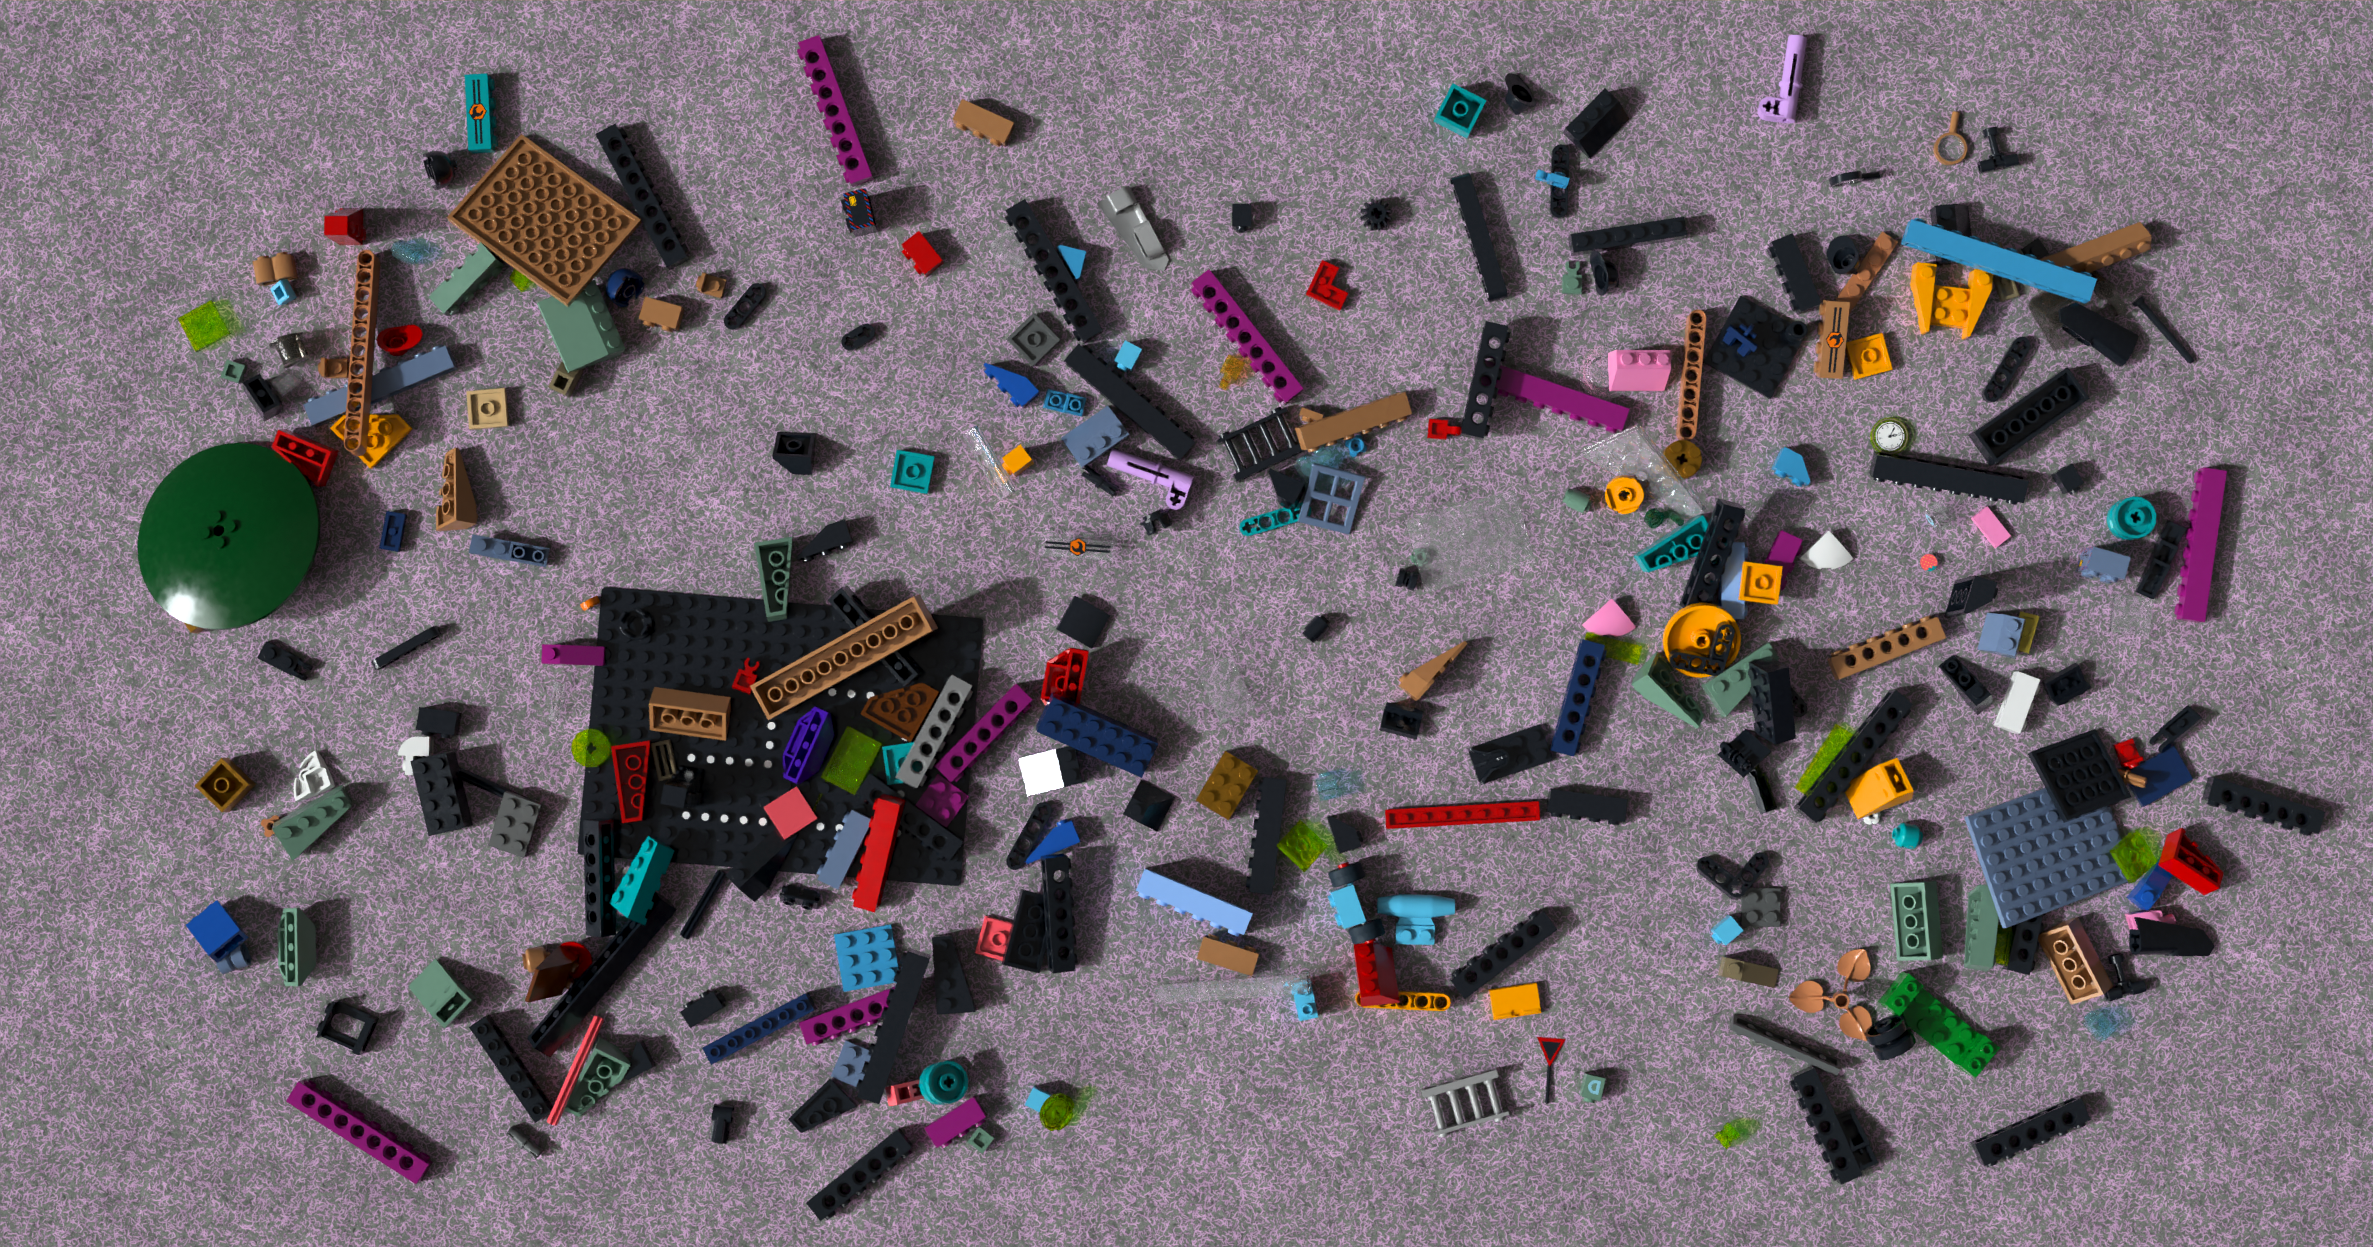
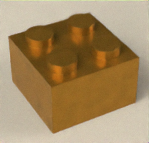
M221 758L198 781L195 787L221 812H230L256 784L230 758Z

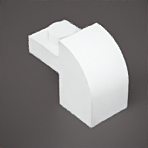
M412 737L403 742L399 748L398 755L406 756L402 764L405 775H413L410 761L417 760L418 756H433L434 737Z

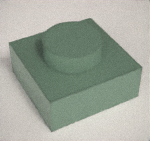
M227 359L220 377L241 384L247 366Z
M979 1126L967 1142L983 1154L995 1137Z

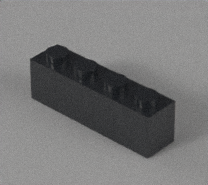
M1793 233L1770 242L1767 252L1771 259L1774 258L1776 263L1775 271L1778 276L1782 277L1784 282L1782 283V288L1790 296L1789 304L1792 311H1796L1798 315L1822 304Z
M1549 789L1546 812H1551L1552 817L1562 818V814L1570 815V819L1581 820V817H1589L1590 822L1600 823L1601 819L1608 820V824L1619 825L1620 822H1625L1628 799Z

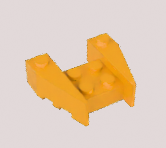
M1917 262L1912 266L1910 286L1913 292L1921 334L1924 335L1929 332L1930 325L1963 329L1962 339L1965 340L1970 337L1992 291L1993 274L1974 269L1969 272L1967 289L1934 285L1937 264Z

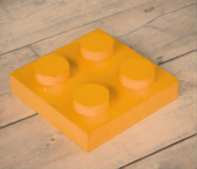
M1883 333L1846 342V353L1854 380L1893 370Z
M1744 561L1742 564L1738 600L1778 605L1783 566Z

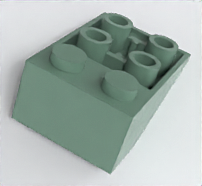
M436 958L408 986L430 1015L444 1028L450 1027L477 999Z

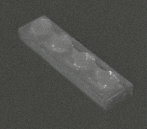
M979 425L972 427L962 436L999 499L1004 500L1017 491Z

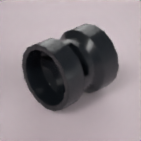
M1400 568L1395 586H1404L1408 590L1414 591L1419 573L1414 571L1407 572L1406 569Z

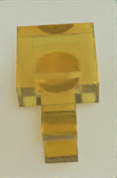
M1228 354L1220 370V373L1224 374L1219 384V388L1226 390L1231 378L1237 381L1245 362Z

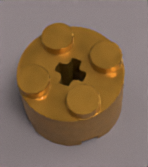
M1678 440L1671 443L1663 450L1660 456V465L1663 472L1673 480H1685L1693 476L1699 470L1702 462L1700 449L1692 442L1686 440ZM1680 456H1682V460L1685 461L1682 464H1679L1680 461L1677 460V458H1679Z

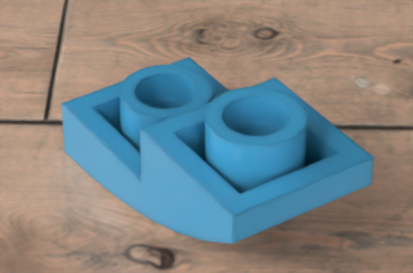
M1047 389L1043 408L1082 417L1086 398Z

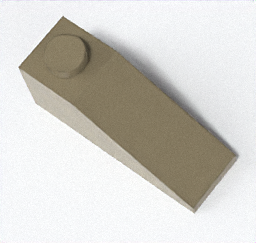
M1722 956L1718 975L1775 988L1779 969Z

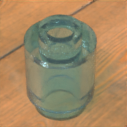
M403 240L394 242L391 247L392 256L408 265H416L420 260L421 251Z

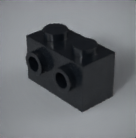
M260 373L242 382L245 394L264 422L281 413L282 402L278 395L273 394L270 383L264 380Z

